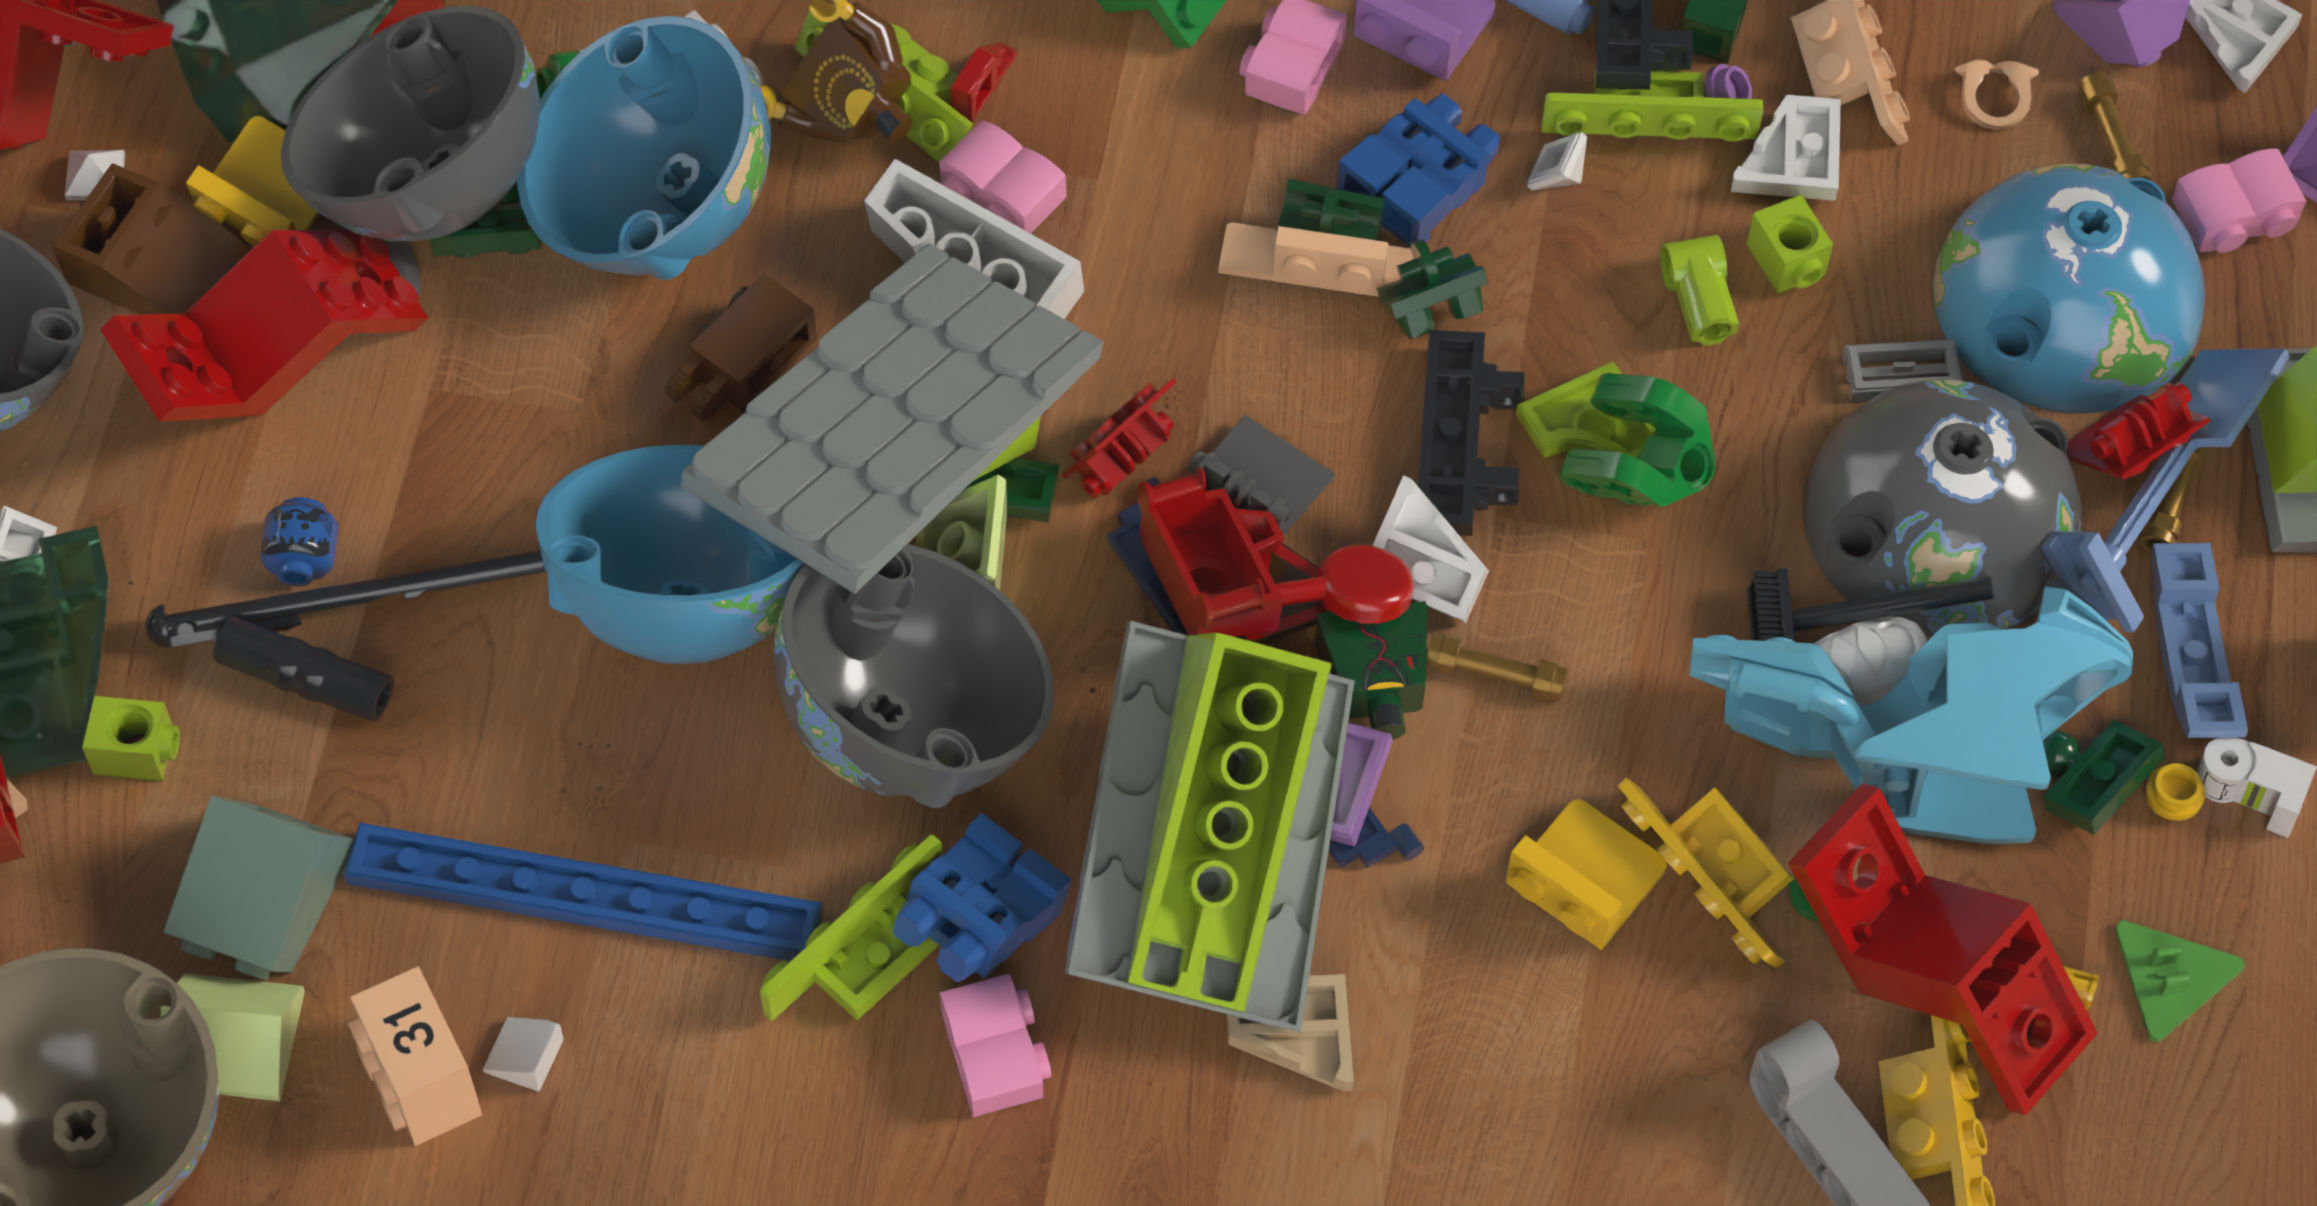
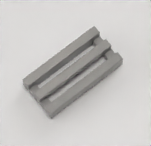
M1955 339L1845 345L1842 354L1843 364L1847 366L1846 382L1850 384V403L1868 402L1880 393L1892 388L1922 380L1950 379L1962 381ZM1945 359L1946 363L1915 365V362L1908 361ZM1895 362L1893 366L1860 368V364Z

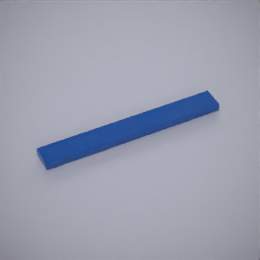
M360 822L344 872L346 883L350 885L787 961L793 960L806 948V942L813 931L820 926L823 914L822 902Z

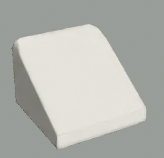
M3 506L0 510V574L40 579L43 575L58 527Z
M507 1017L483 1067V1072L540 1092L564 1040L560 1024L549 1020Z

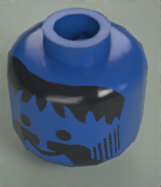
M304 497L289 498L266 514L260 561L269 572L276 575L278 580L286 585L306 586L312 580L323 578L334 567L339 529L338 522L327 511L326 507L317 500Z

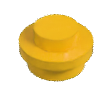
M2172 763L2156 769L2150 775L2145 786V797L2150 808L2159 816L2168 820L2182 821L2193 817L2199 812L2205 800V788L2199 774L2193 768L2181 763Z

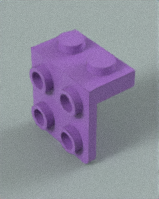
M1356 0L1353 36L1446 82L1494 15L1495 1Z

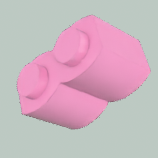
M1282 0L1278 8L1271 6L1263 20L1260 42L1257 46L1249 45L1242 58L1240 75L1245 77V95L1305 115L1312 106L1325 76L1334 65L1344 44L1347 14L1308 0Z
M981 120L939 162L940 178L943 186L1030 234L1067 197L1066 175L1054 163L1041 154L1022 147L1007 132L984 120Z
M2279 149L2257 151L2236 159L2229 164H2217L2193 171L2178 180L2171 199L2198 251L2210 252L2217 250L2219 253H2226L2237 249L2246 242L2248 237L2267 235L2270 238H2274L2288 233L2297 225L2306 204V199Z
M1007 974L940 992V1009L972 1116L976 1117L1042 1099L1043 1080L1051 1078V1069L1043 1043L1040 1042L1032 1045L1026 1025L1035 1023L1027 990L1025 988L1015 990L1011 976Z

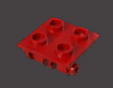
M1172 378L1159 390L1150 382L1138 394L1133 396L1109 417L1102 426L1069 453L1076 462L1062 476L1066 479L1077 470L1084 477L1080 481V485L1087 495L1092 498H1096L1100 494L1107 496L1117 484L1136 470L1135 463L1143 464L1148 456L1170 440V431L1174 428L1173 421L1162 411L1155 414L1150 406L1177 381Z
M2178 382L2175 385L2166 383L2150 396L2141 394L2129 400L2069 440L2066 453L2072 462L2124 480L2143 472L2149 462L2167 450L2185 444L2191 438V434L2209 423L2210 419L2208 416L2189 410L2187 403L2192 400V395L2183 383Z

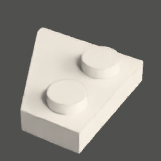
M2190 0L2185 17L2240 91L2246 93L2297 29L2302 14L2278 0Z
M1786 95L1775 111L1771 124L1763 129L1754 142L1753 151L1742 167L1738 166L1735 170L1731 192L1796 197L1802 194L1804 198L1836 201L1839 189L1841 99Z
M1403 475L1373 546L1386 549L1395 554L1409 567L1414 580L1413 601H1426L1427 607L1466 623L1489 570L1415 482Z

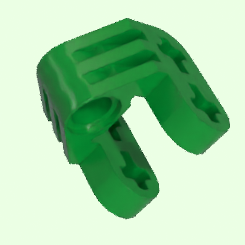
M1612 373L1602 374L1590 399L1591 404L1599 411L1613 418L1628 422L1649 423L1656 430L1654 434L1647 437L1639 459L1619 452L1570 449L1560 469L1558 478L1567 486L1591 496L1616 498L1624 504L1637 503L1642 506L1652 504L1655 507H1665L1708 486L1715 471V456L1706 406L1675 384L1657 377Z

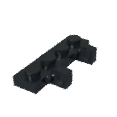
M1598 0L1596 89L1650 90L1651 71L1663 70L1667 72L1691 69L1693 56L1692 31L1660 30V28L1653 27L1652 0Z
M1429 330L1418 487L1458 535L1473 536L1474 509L1481 511L1488 510V505H1517L1519 468L1485 466L1486 459L1478 458L1480 413L1483 415L1489 414V406L1496 410L1516 409L1518 404L1524 402L1525 372L1497 371V365L1485 363V332Z

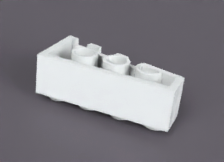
M894 159L864 200L871 231L904 263L930 243L948 253V257L957 258L992 278L991 281H997L1035 302V306L1038 307L1040 305L1063 319L1067 317L1084 292L1081 263L1079 260L897 159Z

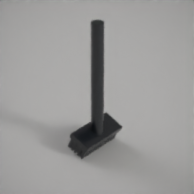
M1777 568L1776 572L1755 571L1747 587L1752 641H1765L1775 637L1788 638L1794 641V632L1995 599L1991 576L1791 610L1788 568Z

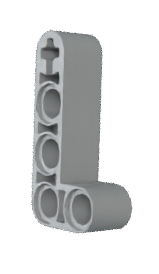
M1808 1019L1757 1051L1749 1074V1084L1755 1099L1835 1206H1931L1835 1080L1839 1067V1055L1832 1039L1820 1024Z

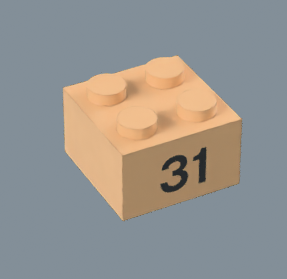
M419 966L350 997L357 1019L347 1024L357 1045L356 1050L371 1081L374 1080L381 1095V1103L394 1131L406 1127L414 1146H417L482 1116L469 1068Z

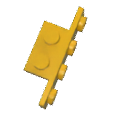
M1628 778L1622 780L1617 786L1628 798L1621 805L1623 810L1643 832L1650 827L1656 831L1665 842L1658 848L1659 853L1680 876L1687 870L1702 886L1694 894L1712 916L1717 920L1724 914L1738 929V932L1731 937L1738 948L1753 964L1763 959L1776 969L1785 962V959L1750 917L1794 879L1725 796L1715 787L1671 825L1638 785Z
M1931 1015L1935 1048L1878 1061L1889 1151L1911 1180L1951 1171L1956 1206H1995L1992 1186L1988 1178L1983 1175L1981 1155L1987 1153V1139L1981 1122L1975 1116L1973 1099L1979 1097L1980 1087L1976 1071L1972 1064L1968 1062L1966 1042L1971 1040L1962 1024Z

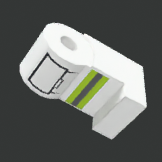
M2217 737L2210 741L2205 748L2196 772L2203 782L2205 797L2220 803L2234 801L2267 814L2271 818L2266 829L2289 838L2317 766L2237 737Z

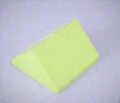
M996 475L963 490L916 535L915 546L934 551L961 563L984 577L1000 591L1007 528L1006 479Z
M184 973L177 984L193 1000L208 1026L216 1053L219 1095L281 1101L305 993L304 987L300 985ZM161 1006V1017L168 1012L169 1006Z

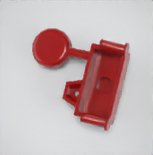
M1201 467L1197 468L1194 474L1151 486L1148 482L1139 484L1138 502L1142 512L1139 529L1141 540L1188 636L1217 632L1235 637L1275 631L1279 628L1282 606L1318 600L1329 611L1339 617L1362 624L1391 621L1397 619L1409 609L1414 591V580L1411 570L1400 557L1386 549L1370 545L1342 547L1334 550L1322 560L1316 577L1274 583L1261 557L1278 550L1285 537L1271 512L1235 509L1225 489L1205 491L1206 478Z

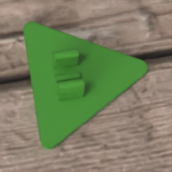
M2126 920L2120 921L2115 928V934L2149 1040L2152 1042H2161L2238 976L2245 966L2241 957Z

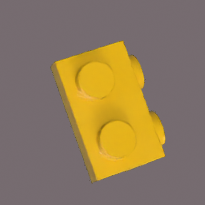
M255 116L248 121L213 173L198 165L186 182L195 202L193 205L195 208L220 225L225 221L240 230V235L254 247L272 230H309L320 214L290 186L285 178L281 167V148L286 130L261 116Z
M1575 799L1565 807L1537 842L1525 835L1512 850L1506 884L1514 888L1525 899L1534 902L1561 921L1572 932L1582 936L1602 950L1665 874L1667 861L1658 851L1584 800Z

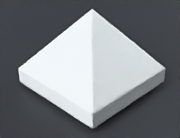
M1580 132L1544 144L1528 179L1527 187L1533 191L1581 184L1587 136Z
M69 151L65 187L66 201L86 200L111 163L124 168L125 151Z

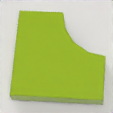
M1614 361L1517 405L1516 417L1543 458L1564 452L1568 453L1570 449L1619 452L1639 459L1647 437L1654 434L1656 428L1649 423L1628 422L1613 418L1596 409L1590 402L1602 374H1622Z

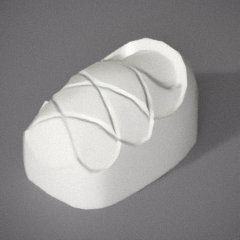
M1890 616L1855 623L1827 635L1814 644L1819 645L1825 651L1852 692L1855 702L1860 706L1873 704L1885 697L1907 675L1910 659L1928 640L1916 622L1903 617Z

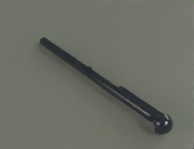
M540 551L173 614H167L165 605L160 604L154 607L147 615L145 631L150 641L162 648H172L216 640L224 623L233 616L260 627L274 630L301 625L299 614L368 603L385 596L404 593V600L414 599L421 593L543 573L545 569Z

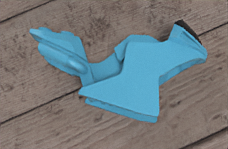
M2051 580L2045 584L2035 624L2023 629H2002L1990 623L1948 624L1943 626L1910 659L1907 675L1885 697L1873 704L1857 705L1852 692L1819 645L1795 643L1791 639L1782 637L1770 638L1765 641L1736 640L1728 635L1693 638L1689 676L1725 690L1724 723L1730 725L1731 730L1797 757L1804 755L1823 760L1836 759L1851 783L1853 792L1862 783L1879 787L1904 833L1982 844H2017L2032 842L2036 833L2026 788L2047 789L2051 779L2042 741L2105 690L2125 682L2132 674L2133 651L2128 641L2109 624L2096 607L2060 580Z

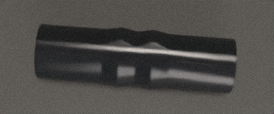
M234 616L224 623L214 646L213 660L218 664L269 682L281 690L295 692L308 700L325 703L373 722L378 721L382 717L393 692L394 678L392 675L338 656L326 648L312 646L299 638L279 634Z

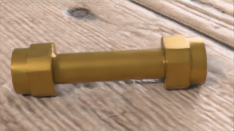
M2095 72L2085 76L2078 83V90L2081 94L2080 101L2086 113H2094L2114 160L2111 170L2120 172L2127 179L2144 178L2152 181L2146 158L2142 153H2134L2115 107L2119 94L2114 82L2110 80L2105 72Z
M2199 447L2193 452L2158 505L2157 511H2154L2146 523L2140 539V545L2145 551L2152 554L2153 544L2176 543L2183 525L2178 518L2194 472H2199L2202 469L2209 447Z
M1437 633L1433 634L1427 653L1426 667L1434 668L1436 672L1453 676L1455 668L1531 688L1532 698L1547 702L1548 699L1560 702L1568 668L1557 666L1558 663L1540 659L1539 666H1534L1463 647L1462 637L1447 633L1445 636Z

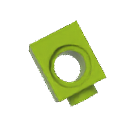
M1802 194L1753 213L1746 242L1777 294L1796 286L1798 288H1806L1818 282L1826 275L1834 245ZM1787 247H1794L1798 250H1792Z
M94 696L82 749L93 775L163 781L167 760H175L177 756L180 732L179 727L172 724L164 702ZM145 735L144 738L136 743L124 744L131 736Z

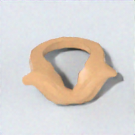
M1980 59L1955 67L1956 73L1963 77V111L1972 122L1983 128L2002 130L2020 123L2028 113L2031 103L2030 83L2031 79L2039 74L2038 69L2015 61H2003L1992 65L1988 61ZM1990 72L2007 76L2017 90V107L2014 112L2007 116L1999 118L1989 116L1977 105L1975 97L1977 87L1983 82L1984 75Z

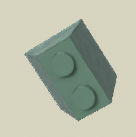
M211 795L163 933L182 939L179 949L189 954L209 960H214L216 952L237 959L234 969L254 977L268 980L271 971L292 973L347 865L354 838L252 802Z

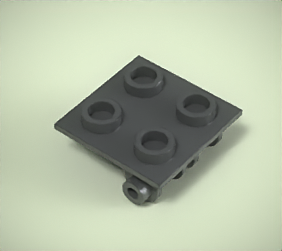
M1246 415L1212 452L1206 455L1202 451H1198L1188 465V470L1193 472V474L1197 468L1201 467L1206 478L1205 491L1225 489L1235 509L1271 512L1283 535L1287 533L1335 478L1333 472Z

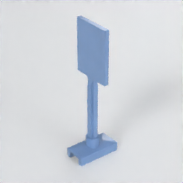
M2286 348L2201 350L2180 382L2189 389L2192 395V400L2187 403L2189 410L2208 416L2210 422L2191 434V438L2185 444L2163 453L2104 542L2098 532L2051 531L2040 546L2058 580L2096 607L2105 619L2118 620L2124 632H2135L2144 618L2141 609L2120 573L2127 561L2126 553L2193 452L2199 447H2231L2290 356Z

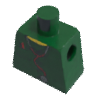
M1426 601L1410 603L1409 609L1400 617L1384 623L1362 624L1343 619L1331 611L1318 612L1314 641L1320 660L1332 663L1329 674L1355 680L1349 719L1369 717L1371 729L1390 733L1392 740L1403 736L1406 732L1403 713L1417 712L1423 708L1426 686Z

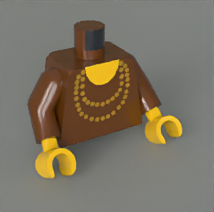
M811 0L809 6L811 14L819 21L828 23L782 90L781 94L787 99L784 104L777 102L776 94L771 88L760 85L764 101L768 107L769 120L771 117L778 119V125L809 137L841 143L851 139L872 137L877 132L889 143L898 142L910 131L913 120L897 105L911 84V74L902 63L903 57L895 29L890 23L858 2L849 4L846 2L847 0H832L835 4H828L823 0Z

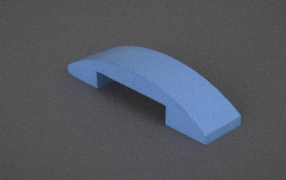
M2153 544L2151 552L2156 623L2166 681L2178 721L2187 738L2246 737L2248 727L2239 682L2231 683L2215 605L2219 584L2211 544Z

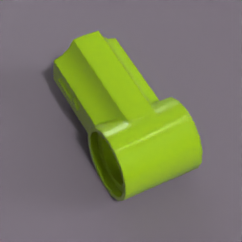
M1712 235L1662 244L1660 262L1663 279L1669 292L1676 291L1691 341L1699 342L1703 346L1720 344L1729 336L1737 334L1739 321L1726 283L1727 261L1720 237Z

